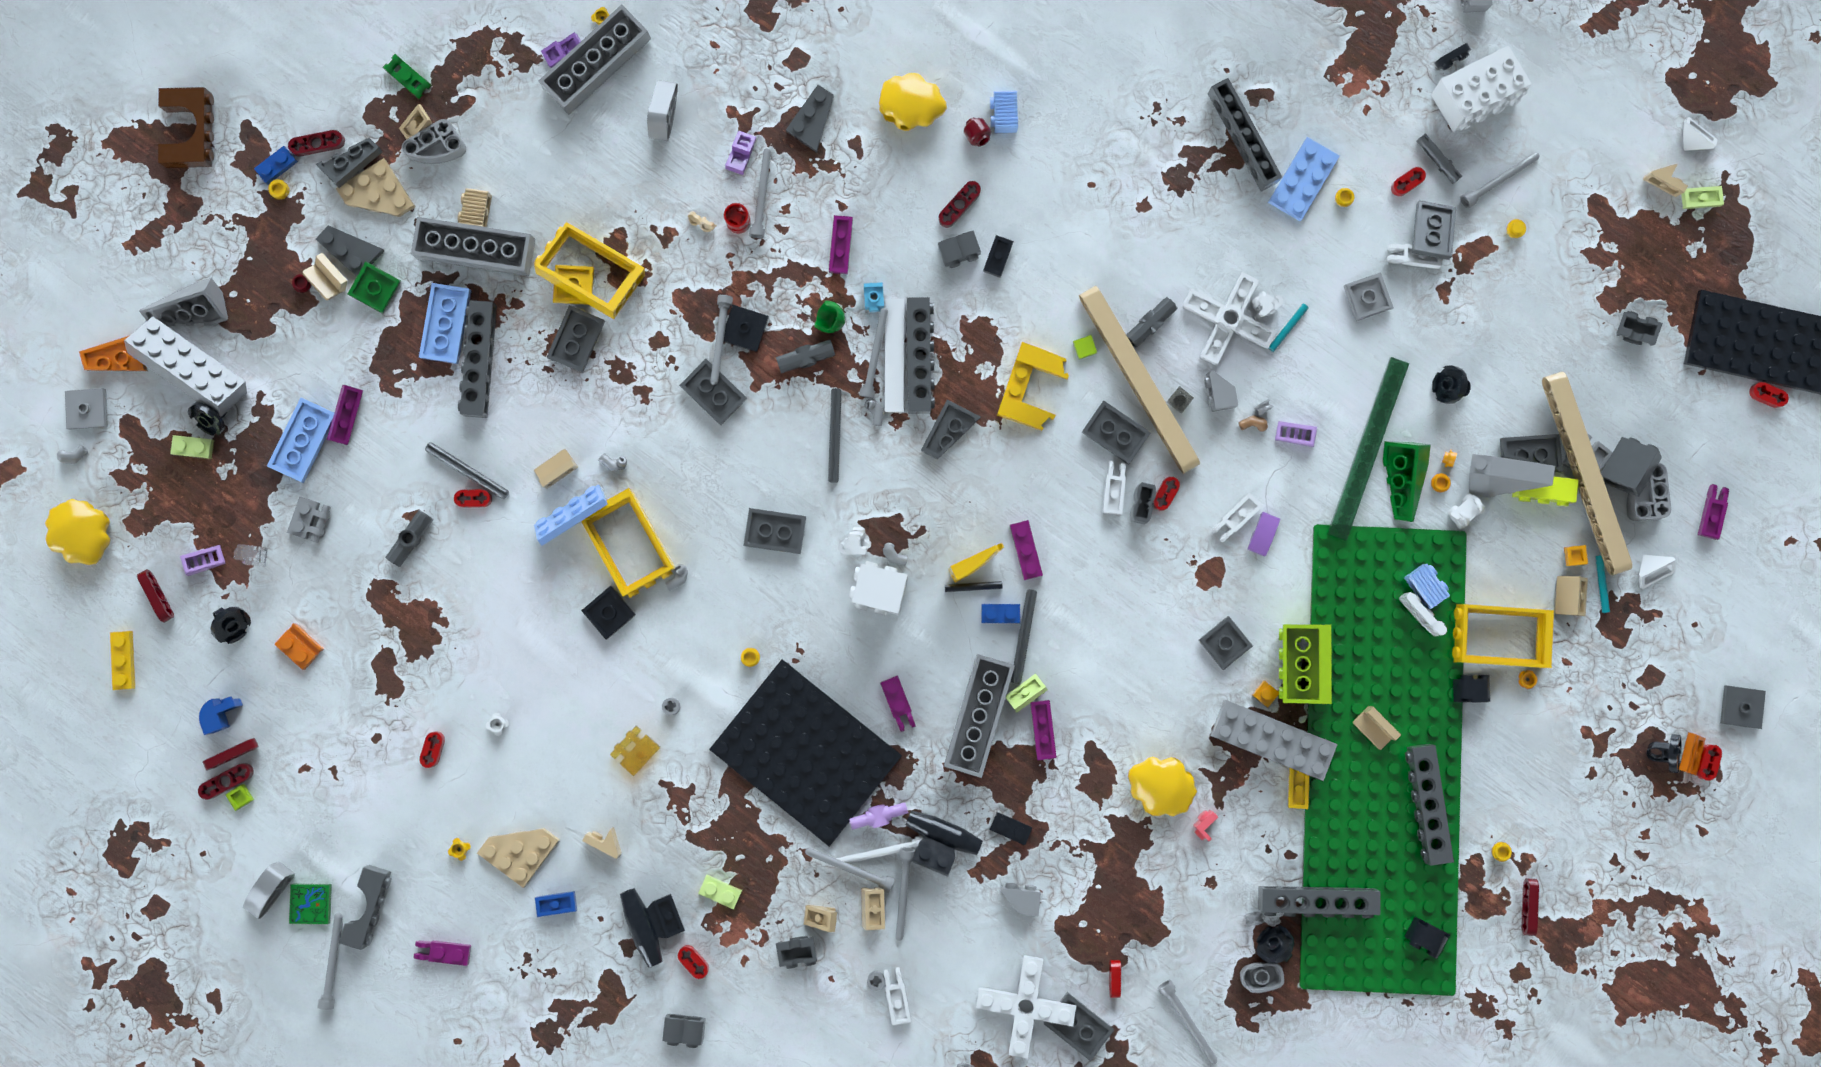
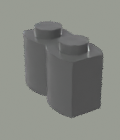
M974 230L938 242V248L945 267L955 268L961 265L960 262L965 260L972 262L981 255Z
M1141 482L1134 491L1135 503L1130 511L1131 522L1146 524L1151 519L1152 503L1156 497L1155 485Z
M667 1014L664 1021L662 1041L667 1042V1045L677 1046L679 1043H683L689 1048H697L698 1045H702L704 1040L706 1018Z

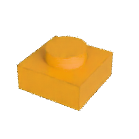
M1586 545L1564 547L1566 566L1588 564Z
M1263 680L1252 696L1268 708L1279 695V692Z

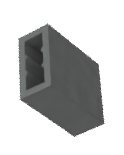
M1621 437L1601 471L1604 483L1639 497L1662 456L1659 449L1654 445H1644L1635 438L1630 437L1627 439Z

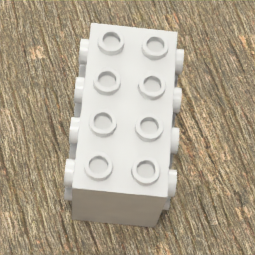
M1507 46L1442 78L1431 96L1452 132L1454 133L1458 130L1462 132L1468 129L1472 123L1476 121L1480 123L1487 119L1488 115L1492 113L1494 115L1499 114L1505 109L1504 107L1508 105L1512 107L1521 102V97L1527 94V90L1532 83L1510 47Z
M869 561L861 564L860 568L856 567L854 579L857 582L855 587H851L849 595L852 603L855 604V608L864 611L872 608L875 609V613L887 616V612L899 615L908 575L898 573L897 568L885 566V569L878 568L877 563Z

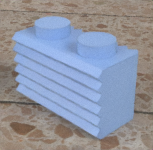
M994 91L993 97H990V109H994V116L990 117L991 127H994V133H1017V91Z
M1422 564L1405 576L1404 579L1420 598L1422 605L1425 608L1432 609L1450 596L1447 592L1449 588L1436 577L1437 571L1432 565Z

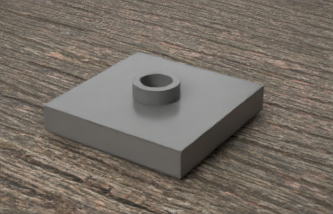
M1381 272L1344 285L1356 321L1394 308Z
M106 389L65 391L66 429L108 427Z

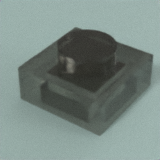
M1179 386L1167 400V403L1180 413H1183L1194 397Z

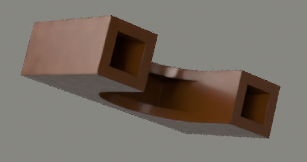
M205 87L159 88V108L166 113H193L196 119V130L193 136L186 142L158 144V163L166 168L212 167V161L214 160L212 142L214 141L212 105H214V97Z

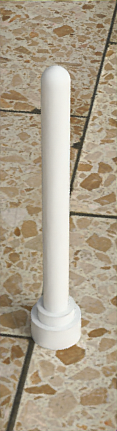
M922 835L916 836L915 839H912V842L836 859L849 864L899 853L900 848L903 847L913 848L916 851L919 842L924 837Z

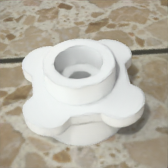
M494 713L493 718L486 723V728L494 732L496 736L502 735L504 728L509 726V721L507 719L504 720L500 713Z

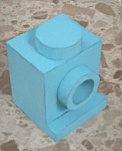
M883 282L864 284L865 310L880 312L884 308ZM876 294L878 297L876 300H872L870 296Z

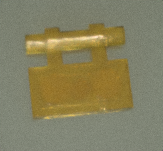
M637 725L626 733V737L620 743H617L614 746V750L610 753L614 759L620 754L625 758L620 764L633 776L661 748L647 734L640 739L637 735L642 730ZM633 741L636 746L629 752L625 748Z

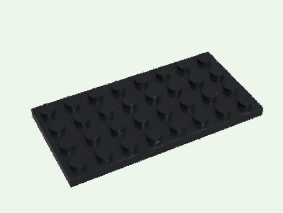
M1699 290L1684 364L1821 395V316Z

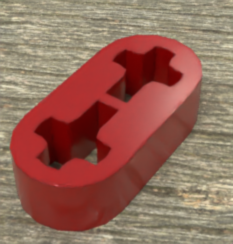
M1420 167L1412 168L1392 183V193L1396 196L1407 194L1425 180V171ZM1414 174L1420 175L1418 179H1415L1413 181L1410 180V178H1412ZM1404 182L1407 184V185L1403 188V190H1402V189H1400V190L1397 189L1398 185H1401V184H1403Z
M1765 382L1756 383L1749 390L1750 396L1754 400L1773 408L1785 406L1789 400L1788 394L1784 390ZM1761 388V391L1766 394L1759 395V391L1757 389ZM1779 395L1778 399H1780L1781 402H1777V399L1772 396Z
M1167 477L1162 481L1152 503L1156 510L1163 511L1172 503L1180 487V482L1177 478ZM1173 481L1175 489L1172 488L1167 493L1166 490L1168 488V485L1166 484V482L1169 483ZM1163 495H1166L1164 499L1166 505L1159 507L1157 498L1161 499Z
M482 489L459 490L454 495V502L456 505L464 508L487 507L492 502V495L490 492ZM482 493L487 497V500H484L483 503L475 500V497H481ZM463 494L466 497H471V500H465L464 504L462 501H459V497H462Z
M431 732L425 738L419 759L420 764L425 768L436 766L440 760L445 743V737L441 732ZM437 735L439 743H435L434 748H432L433 741H431V738ZM432 751L431 758H433L434 761L429 762L428 764V760L425 759V757L429 756Z
M1712 744L1704 745L1697 772L1698 778L1708 781L1716 778L1722 758V750L1719 746ZM1712 750L1715 752V755L1711 756L1708 754V751ZM1703 769H1707L1710 773H1704Z
M685 945L679 950L678 960L694 978L702 979L708 974V963L694 947ZM683 951H690V957L693 961H691L688 957L684 959L682 957L684 955ZM694 963H696L699 967L702 965L704 966L703 974L702 972L696 973L697 967L694 965Z
M1110 960L1109 962L1110 998L1121 997L1120 960Z

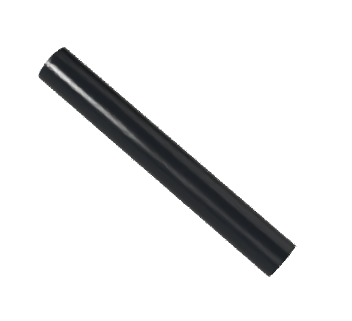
M1002 581L945 585V592L1003 589Z

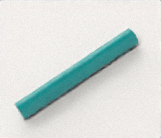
M1303 303L1276 336L1268 348L1270 351L1274 352L1309 309L1306 304Z
M1599 555L1595 556L1601 609L1602 613L1610 612L1605 565L1602 556Z

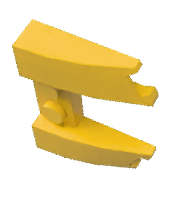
M1022 342L997 416L1042 431L1044 428L1041 425L1048 418L1053 420L1056 415L1022 402L1033 368L1068 380L1069 375L1064 373L1063 362H1066V358Z
M1003 543L994 545L951 565L948 570L954 583L971 575L988 563L1004 548Z

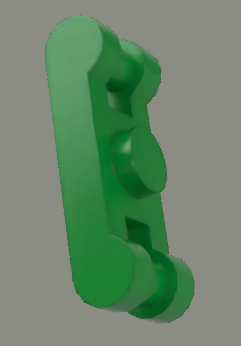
M394 54L389 64H385L382 68L420 100L423 96L422 93L432 85L399 56ZM398 65L402 68L398 72L394 71Z

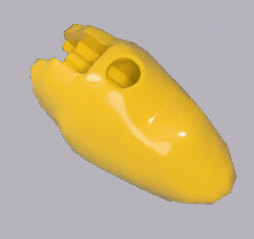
M908 73L902 77L893 76L883 83L879 99V111L887 122H893L900 130L909 131L916 126L928 127L937 118L942 116L947 109V103L942 97L939 87L936 84L926 82L918 73Z
M69 499L50 509L49 516L45 522L48 529L45 538L46 543L51 551L62 553L68 563L96 564L102 559L105 549L110 545L111 539L106 533L110 520L103 511L94 509L93 505L89 504V502Z
M1152 756L1134 765L1128 772L1132 797L1142 801L1144 810L1153 816L1168 814L1174 817L1180 813L1187 812L1197 793L1192 774L1185 771L1184 764L1174 757L1159 760Z

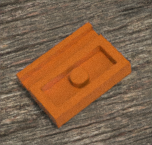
M293 623L274 644L302 670H305L324 649L296 623Z
M1688 732L1679 770L1697 776L1706 738Z

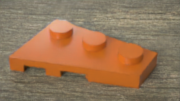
M127 337L79 351L83 368L87 371H148L144 364L127 353L124 342Z

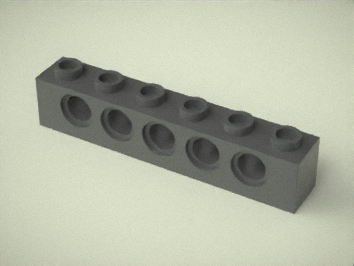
M1229 78L1211 86L1208 96L1260 191L1262 192L1277 184L1281 180L1282 175Z
M930 297L907 298L908 414H931V409H935V397H931V390L935 389L934 378H931V371H934V359H930V352H934V341H930V333H934V322H930V314H934V304L930 303ZM923 314L926 318L925 321L917 322L915 320L916 315ZM918 333H923V334H925V336H926L925 340H923V341H918V340H916V338H915L916 334H918ZM920 351L924 352L926 354V358L924 360H918L915 357L916 353ZM922 370L926 373V377L918 379L915 375L916 372ZM923 389L927 395L924 398H919L916 396V391Z
M470 300L469 306L466 308L468 325L466 324L464 328L466 343L463 344V354L465 359L461 364L463 381H460L459 390L462 393L461 400L458 401V411L465 417L488 418L497 305L493 302ZM479 318H484L483 324L477 326V320ZM482 336V342L475 345V339ZM476 355H480V361L474 364L473 358ZM478 374L479 379L472 383V376ZM477 393L476 400L471 402L470 395Z
M1424 744L1407 747L1405 758L1410 766L1408 778L1413 785L1411 797L1416 804L1414 816L1419 824L1417 835L1422 843V849L1420 850L1421 858L1428 865L1452 863L1454 859L1436 745ZM1421 761H1424L1425 768L1421 771L1419 769V763ZM1427 780L1428 788L1423 790L1422 783ZM1430 799L1431 807L1426 809L1425 802ZM1433 819L1435 822L1434 827L1429 829L1428 822ZM1433 839H1437L1438 844L1435 848L1431 847V842Z
M1258 886V910L1264 913L1265 916H1276V913H1284V916L1294 917L1296 913H1302L1305 917H1315V914H1323V917H1335V914H1342V917L1354 918V915H1362L1363 918H1374V915H1380V891L1375 888ZM1279 897L1284 898V903L1281 906L1276 905V900ZM1302 897L1304 900L1303 904L1297 907L1296 900ZM1318 898L1323 899V904L1320 907L1315 906V901ZM1341 898L1342 905L1335 907V901ZM1361 898V906L1355 908V901Z

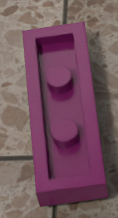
M834 215L829 273L848 274L853 217Z
M342 385L327 440L348 445L363 390Z
M1029 520L1010 524L1023 579L1028 580L1043 576Z
M1050 700L1031 702L1037 760L1057 758Z

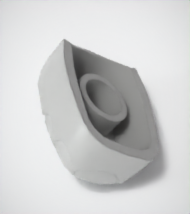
M1256 962L1242 968L1240 980L1242 985L1250 992L1262 993L1280 988L1284 984V973L1278 963Z

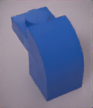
M231 696L222 700L220 698L208 700L202 706L199 713V723L203 734H214L229 728L230 725L225 712L243 706L241 699H233Z

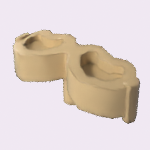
M694 211L688 214L689 222L694 226L699 225L704 232H710L717 226L713 222L706 220V217L701 218L699 215H696Z

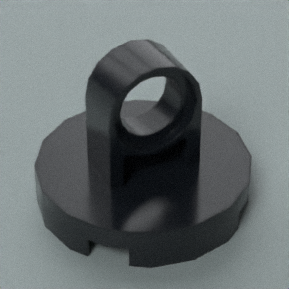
M1449 365L1443 367L1445 369L1441 372L1436 373L1432 382V392L1436 394L1437 401L1445 404H1454L1470 393L1471 384L1462 368Z
M200 402L193 403L188 408L190 419L194 417L198 422L196 426L203 432L211 436L215 434L218 436L224 431L225 424L222 418L227 412L220 417L215 410Z
M221 607L212 613L214 619L210 629L211 634L218 642L232 644L246 635L247 632L245 630L248 625H251V619L242 608L229 607L224 609Z
M1672 734L1670 743H1650L1646 752L1647 757L1655 762L1669 763V772L1679 773L1680 754L1682 753L1681 735ZM1651 749H1659L1662 753L1655 755L1651 752Z
M1277 925L1278 927L1274 928L1271 926L1267 927L1257 938L1258 946L1256 952L1268 964H1277L1283 961L1287 963L1293 956L1291 952L1294 947V938L1281 925Z

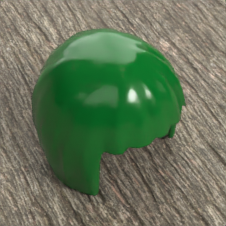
M824 301L817 312L814 327L826 333L839 331L843 328L846 321L843 309L835 302Z

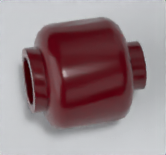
M973 117L966 122L963 132L971 145L981 147L989 142L991 129L983 118Z

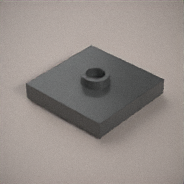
M1229 616L1198 640L1222 670L1226 669L1253 647Z
M1724 685L1720 724L1762 729L1766 691Z

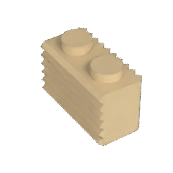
M465 188V193L461 195L463 207L462 211L458 213V223L487 227L492 195L488 191Z

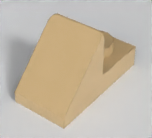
M418 104L399 129L407 140L432 125V121L421 104Z
M1678 164L1654 170L1643 178V180L1674 197L1684 193L1688 187L1681 179L1671 177Z
M614 827L609 830L605 840L602 839L603 835L595 831L585 834L583 842L616 859L620 857L622 852Z
M806 905L804 925L827 932H835L836 909L833 907Z

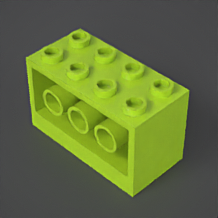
M1283 624V628H1279V640H1283V648H1279V660H1283V667H1279V679H1283V687H1279V699H1283V703L1332 704L1331 625ZM1302 639H1305V642L1309 643V646H1306L1305 650H1302V648L1298 646V643H1300ZM1302 658L1309 662V666H1306L1305 670L1298 666V662H1301ZM1302 678L1309 682L1305 689L1298 685V681H1301Z

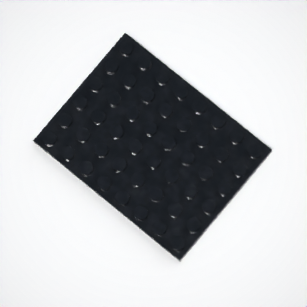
M783 659L780 660L709 749L829 847L850 822L849 819L854 817L902 756Z

